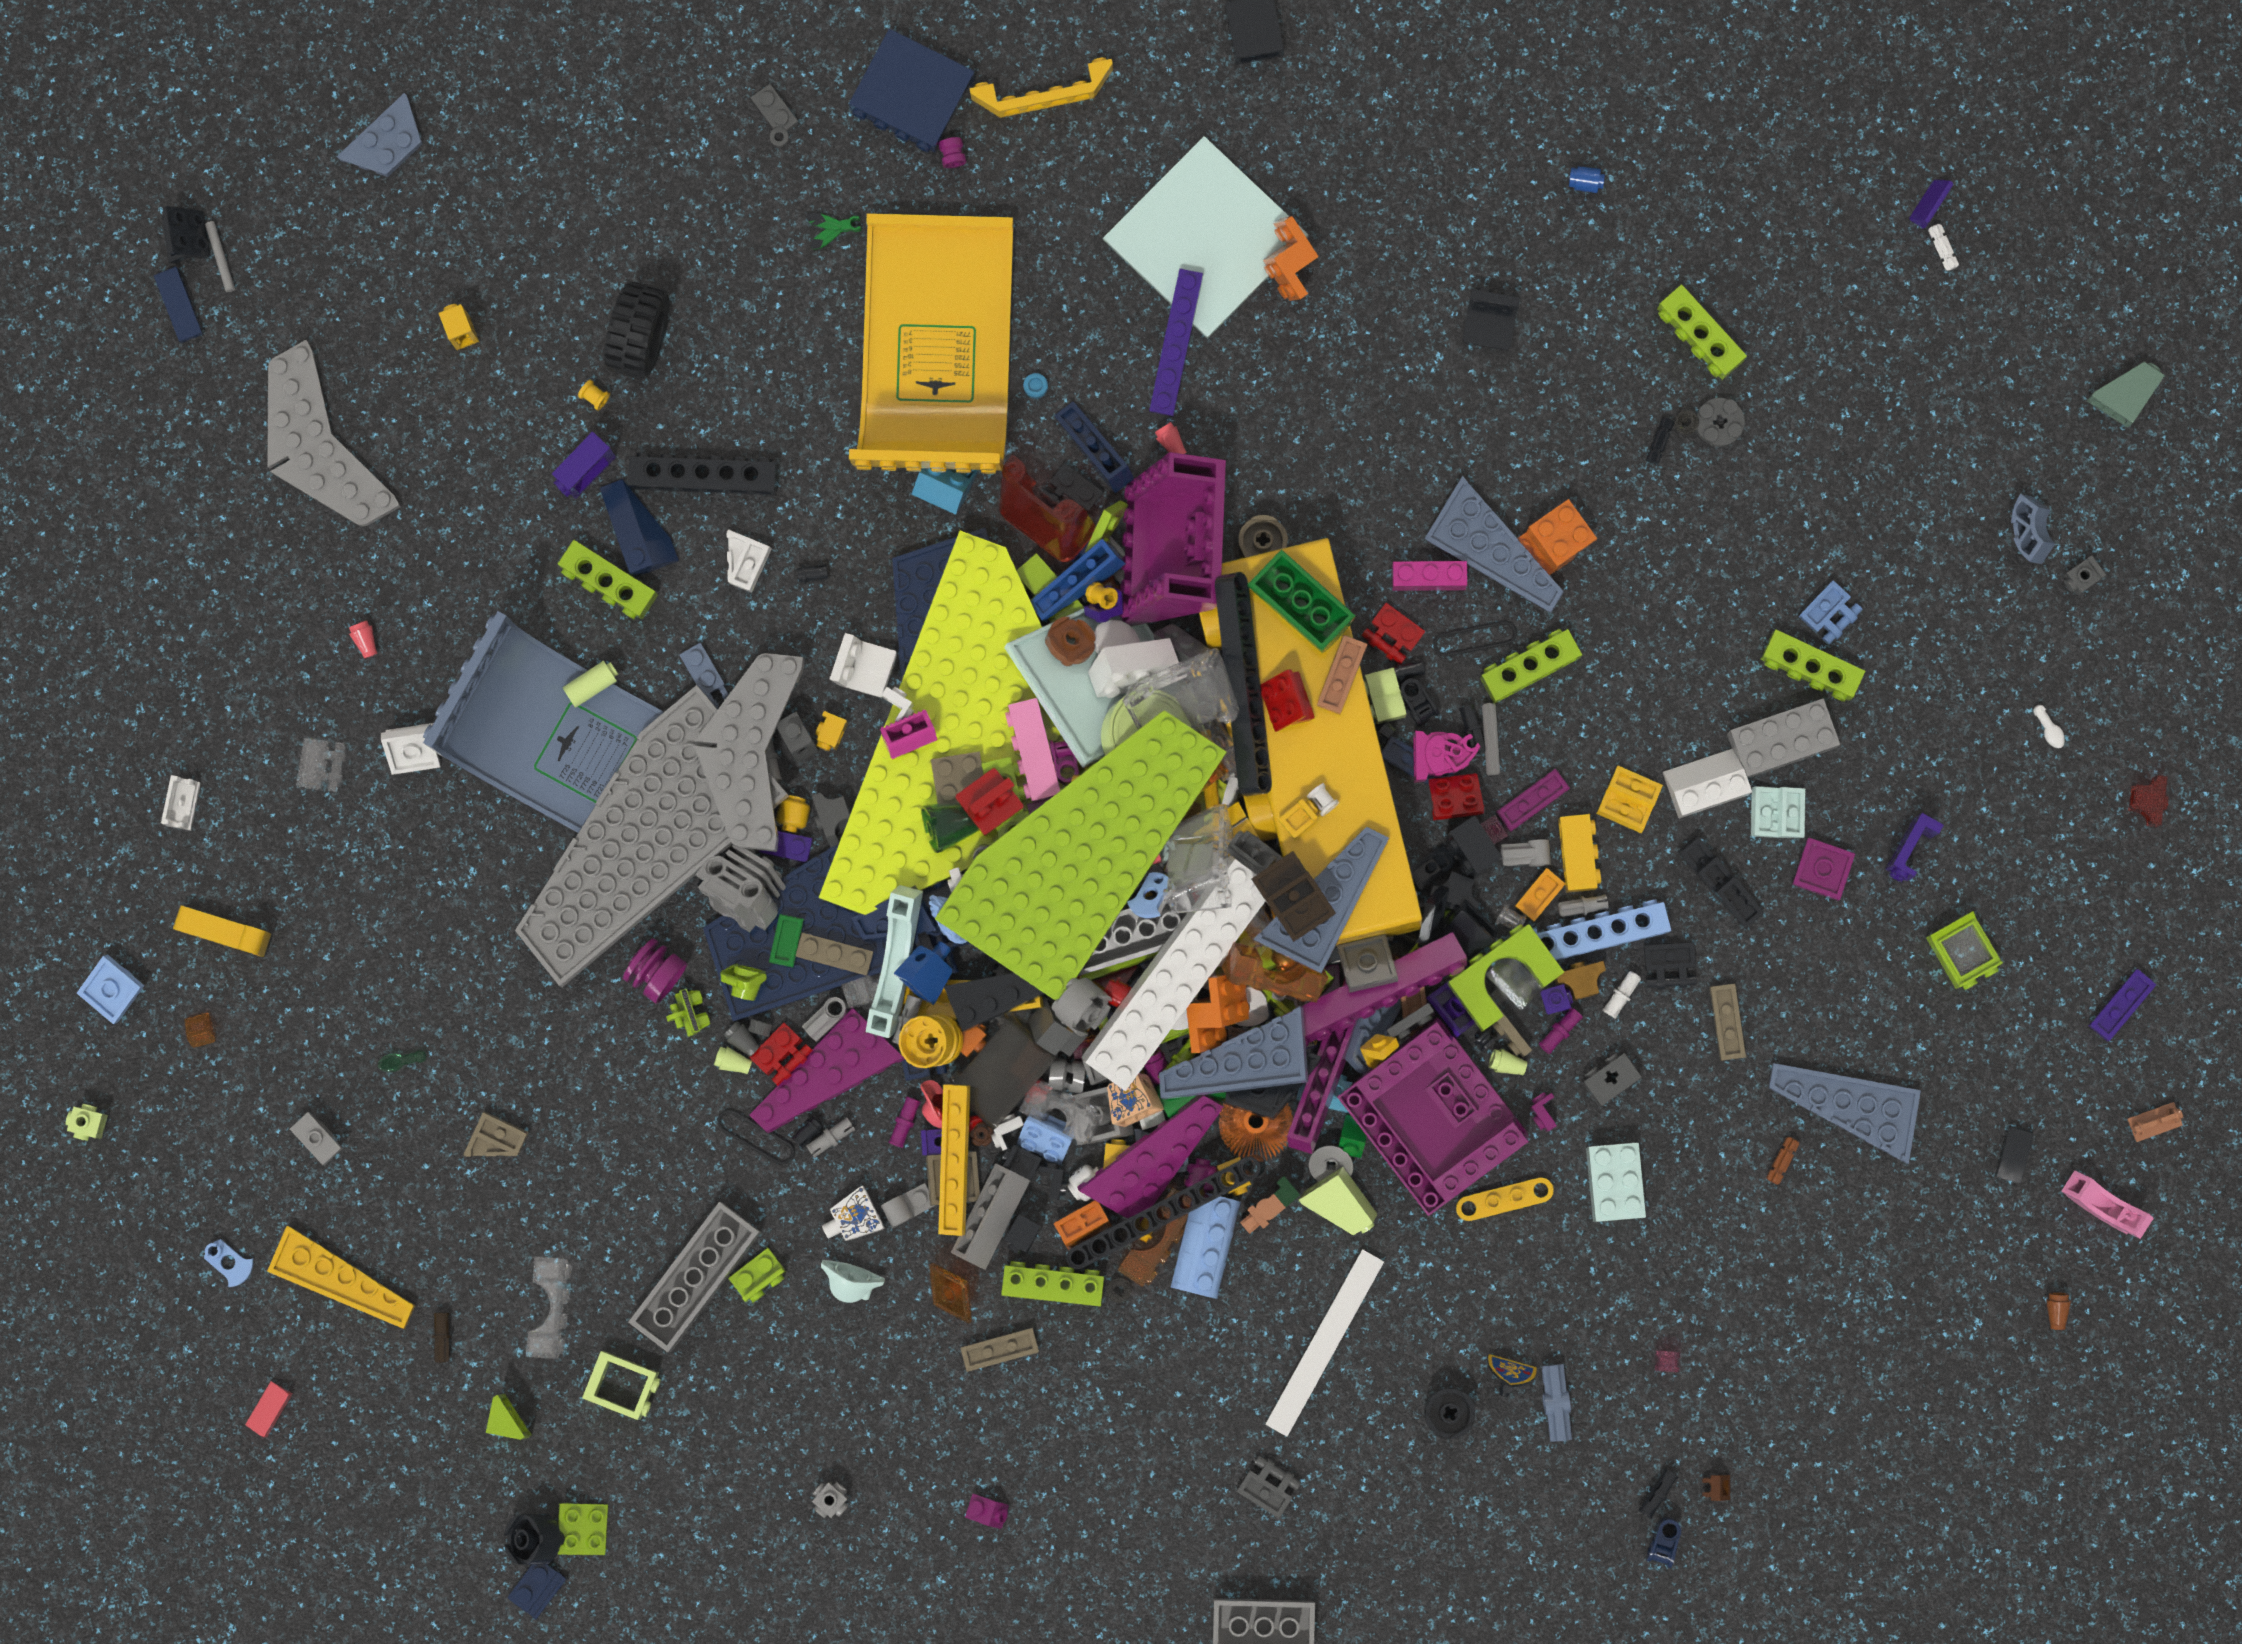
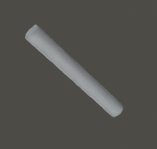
M210 221L205 226L226 292H232L235 290L216 225L214 221Z

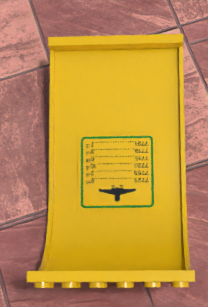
M867 214L862 403L857 449H849L851 464L857 466V470H871L872 467H881V470L896 471V468H906V471L919 472L921 468L931 469L932 472H946V469H956L958 473H971V470H981V473L995 474L996 470L1002 471L1005 458L1008 412L1013 218Z

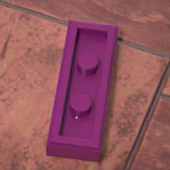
M1554 769L1499 809L1496 814L1507 829L1512 832L1568 791L1570 787L1558 771Z

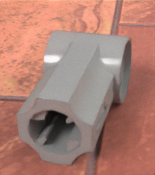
M1549 840L1527 841V843L1501 845L1503 866L1529 865L1530 867L1551 865Z
M832 997L828 999L824 1006L802 1028L817 1042L838 1021L845 1017L849 1010L848 1004L841 998ZM834 1002H839L842 1005V1012L834 1016L830 1012V1007Z

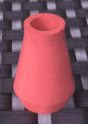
M1171 422L1155 432L1158 437L1156 440L1168 452L1187 453L1177 426L1174 427Z
M368 621L349 627L351 632L349 635L364 659L378 654L372 625L369 626Z

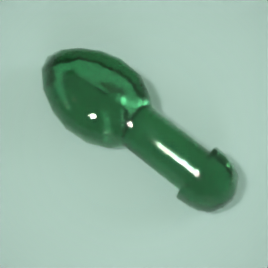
M418 1050L415 1053L406 1055L388 1054L380 1059L378 1067L385 1072H395L401 1069L403 1065L424 1062L426 1060V1053Z

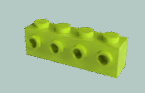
M1011 1261L1010 1266H1005L1002 1296L1101 1306L1104 1276H1099L1100 1271L1086 1269L1084 1274H1077L1074 1268L1060 1267V1272L1050 1271V1265L1035 1264V1269L1025 1268V1263Z

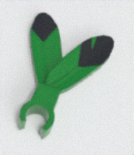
M809 213L806 215L809 223L825 229L812 240L810 247L813 250L825 247L838 237L841 232H860L862 230L860 226L852 227L854 221L861 220L858 216L838 221L820 213Z

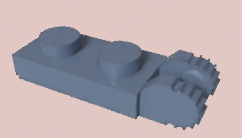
M698 643L681 653L680 657L697 686H699L714 706L719 709L717 701L713 699L711 694L720 690L724 701L729 694L724 687L726 686L702 644Z

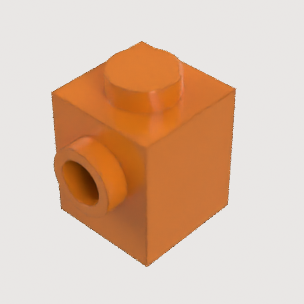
M982 1024L962 1032L963 1047L961 1053L967 1058L974 1051L979 1053L987 1044L984 1040L987 1037L984 1033L986 1027Z

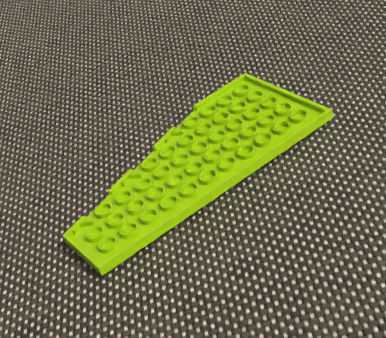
M1165 710L977 855L935 917V920L1055 1001L1060 999L1067 990V983L1071 979L1078 977L1227 752Z

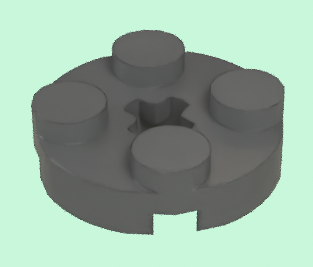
M1714 398L1707 401L1700 407L1695 418V429L1698 436L1713 447H1726L1733 444L1742 434L1745 425L1744 414L1734 400L1726 398ZM1718 416L1726 420L1722 429H1719L1718 425L1713 424V421H1716Z

